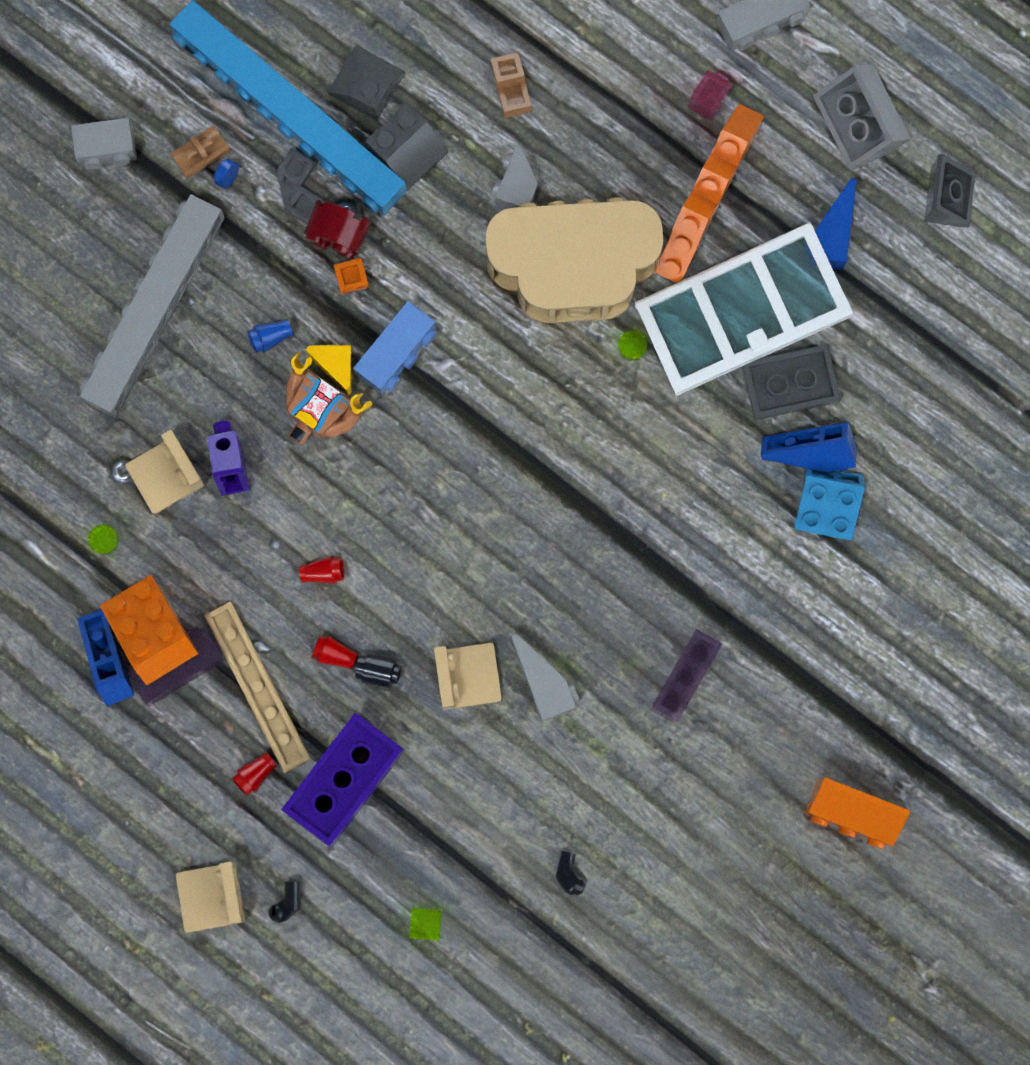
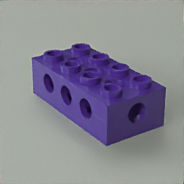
M354 713L281 810L329 847H333L405 751L357 713ZM361 748L368 749L370 752L368 761L363 764L356 763L354 760L355 752ZM342 772H347L351 775V783L346 788H338L336 785V778ZM325 796L331 797L333 801L331 810L321 813L318 809V801Z

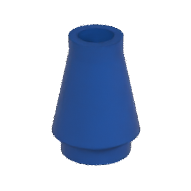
M287 319L281 322L255 325L252 330L247 331L249 341L255 353L260 351L265 353L286 338L293 336Z

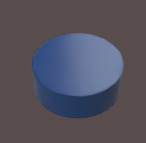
M230 159L223 160L215 171L214 183L223 189L229 188L238 174V163Z

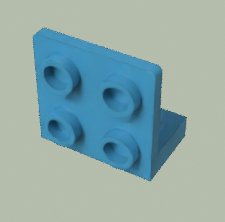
M805 468L804 487L794 528L800 531L852 540L865 490L864 474L844 470L824 472Z

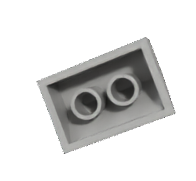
M873 64L854 65L813 95L849 170H854L886 156L911 140Z

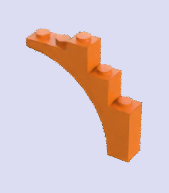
M738 104L723 127L710 157L702 167L691 194L681 208L655 273L675 283L684 279L730 182L755 139L765 117L764 115Z

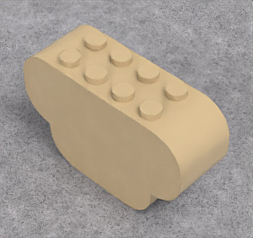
M619 197L610 198L606 202L595 203L592 199L580 200L577 204L554 201L548 203V206L523 203L519 207L508 208L496 214L491 219L486 230L487 268L490 277L501 288L509 291H518L519 304L524 313L540 323L608 320L620 316L628 309L632 302L635 284L646 281L654 274L663 247V228L658 213L644 202L624 201L623 198Z

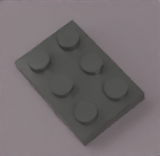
M828 344L757 359L742 366L755 421L835 404L841 401Z

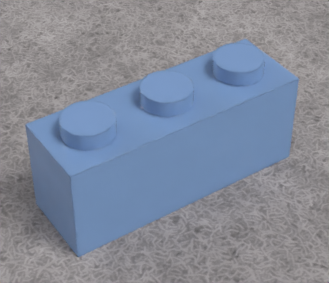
M407 301L353 368L355 375L382 396L387 390L391 392L401 379L399 374L404 368L410 369L417 361L419 355L416 353L423 345L425 347L429 346L436 337V322Z

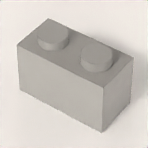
M129 118L71 125L75 159L80 168L98 169L102 164L126 165L131 160H137L134 130Z

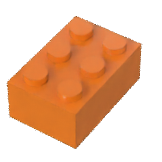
M151 574L99 605L133 669L146 685L198 655L196 648L165 593Z

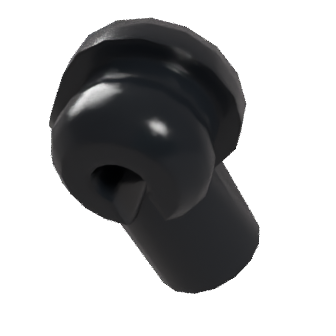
M561 851L556 879L564 892L569 895H580L585 889V884L572 871L576 854Z
M285 882V898L276 905H272L269 909L268 914L272 921L278 923L285 922L299 910L300 882Z

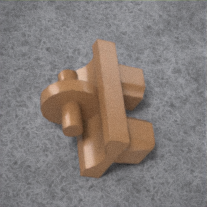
M213 125L197 137H191L189 142L172 152L171 156L188 179L231 150Z

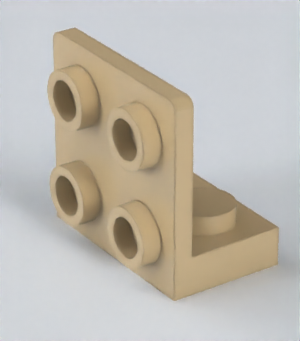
M172 430L161 435L164 440L163 443L125 465L153 514L161 512L205 486Z
M493 643L446 649V646L434 648L443 710L496 703L502 700Z
M236 862L220 863V865L178 872L176 874L184 931L186 933L245 922Z

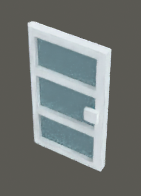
M810 222L634 302L635 308L642 318L676 396L853 317L851 307L814 231V226Z

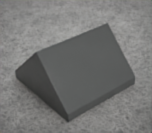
M938 154L931 166L924 222L963 228L969 227L976 172L944 154Z

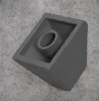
M355 45L327 93L377 121L404 77L405 71Z

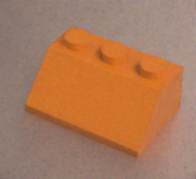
M823 777L816 781L804 814L811 816L810 822L827 828L828 823L839 827L838 833L855 839L856 835L867 838L866 844L883 850L884 846H894L911 811Z

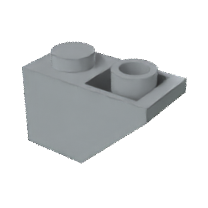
M516 145L513 154H507L502 168L506 172L502 180L497 179L492 195L496 196L495 206L502 209L516 208L523 203H534L538 193L536 177L522 147Z

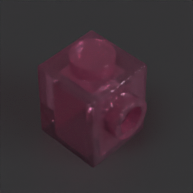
M707 70L691 95L688 108L713 122L730 94L732 84L729 82V79L719 72L713 73Z

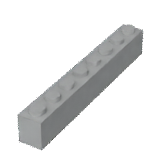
M191 194L187 202L182 201L176 213L178 218L174 225H170L166 229L163 236L164 243L160 251L156 250L149 261L150 269L146 276H141L135 287L137 293L132 302L128 301L125 304L121 313L123 318L118 327L114 326L110 331L107 339L109 344L104 352L101 351L97 355L93 364L95 369L90 378L86 377L80 386L79 392L81 395L79 397L84 403L113 418H116L225 218L220 208Z

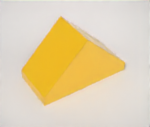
M309 345L305 349L307 356L311 357L312 361L349 396L352 393L353 352L351 345Z

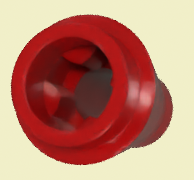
M333 555L306 565H300L299 567L302 583L337 584L338 581H344L345 578L342 558H335Z
M320 635L311 658L317 659V663L352 669L358 653L351 651L330 636L326 638Z
M264 753L261 757L236 770V775L231 779L248 796L252 792H257L277 765L267 753Z

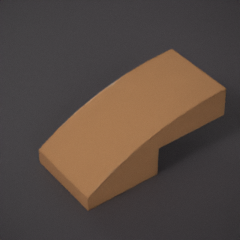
M518 52L491 58L492 70L504 117L508 118L532 112V104Z

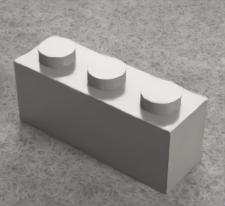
M743 0L719 11L716 24L730 51L738 48L745 50L751 47L755 40L759 38H771L787 25L794 27L802 23L807 17L810 5L807 0Z

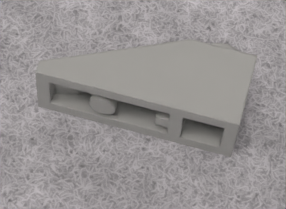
M518 634L512 635L511 640L541 721L544 722L574 711L576 709L575 703L579 701L574 685L568 686L566 679Z

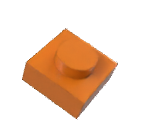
M362 258L333 265L341 295L369 288Z

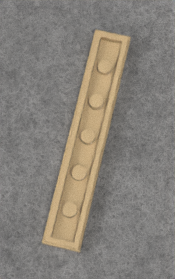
M230 601L205 614L204 616L283 772L286 774L309 762L311 758L232 602Z

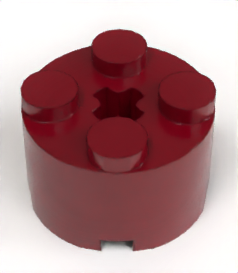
M317 200L304 231V234H306L305 239L311 241L310 244L324 250L329 245L333 250L337 251L338 255L353 260L354 255L359 254L371 222L365 217H362L361 221L355 219V212L326 201L323 204L320 200Z

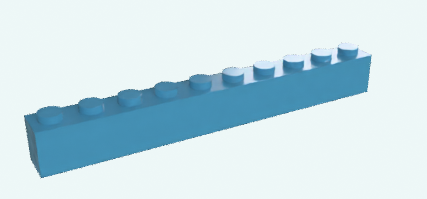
M194 0L169 24L173 33L171 37L183 49L186 46L194 52L192 54L193 57L202 66L205 67L208 64L215 70L214 75L223 84L226 85L229 82L236 88L235 93L244 102L248 103L251 101L256 105V111L266 121L272 119L279 125L277 129L287 139L293 137L299 142L298 147L308 157L311 158L314 155L321 161L319 165L330 176L336 174L343 180L341 184L348 192L353 195L357 192L364 199L362 202L373 213L379 211L385 216L407 192L406 182Z

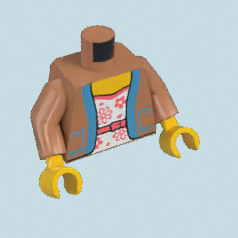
M301 352L297 353L291 359L293 369L286 386L285 402L289 417L297 423L288 436L296 443L303 445L311 433L324 440L327 436L333 438L350 431L362 415V411L372 406L371 400L362 406L359 400L363 393L349 398L310 370L305 373L304 370L312 364V358L308 357L305 365L299 362Z

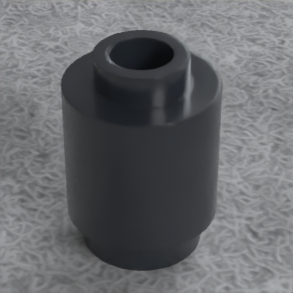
M368 654L367 656L360 655L356 666L355 678L361 679L362 683L391 688L393 683L397 684L399 681L401 666H397L396 659Z

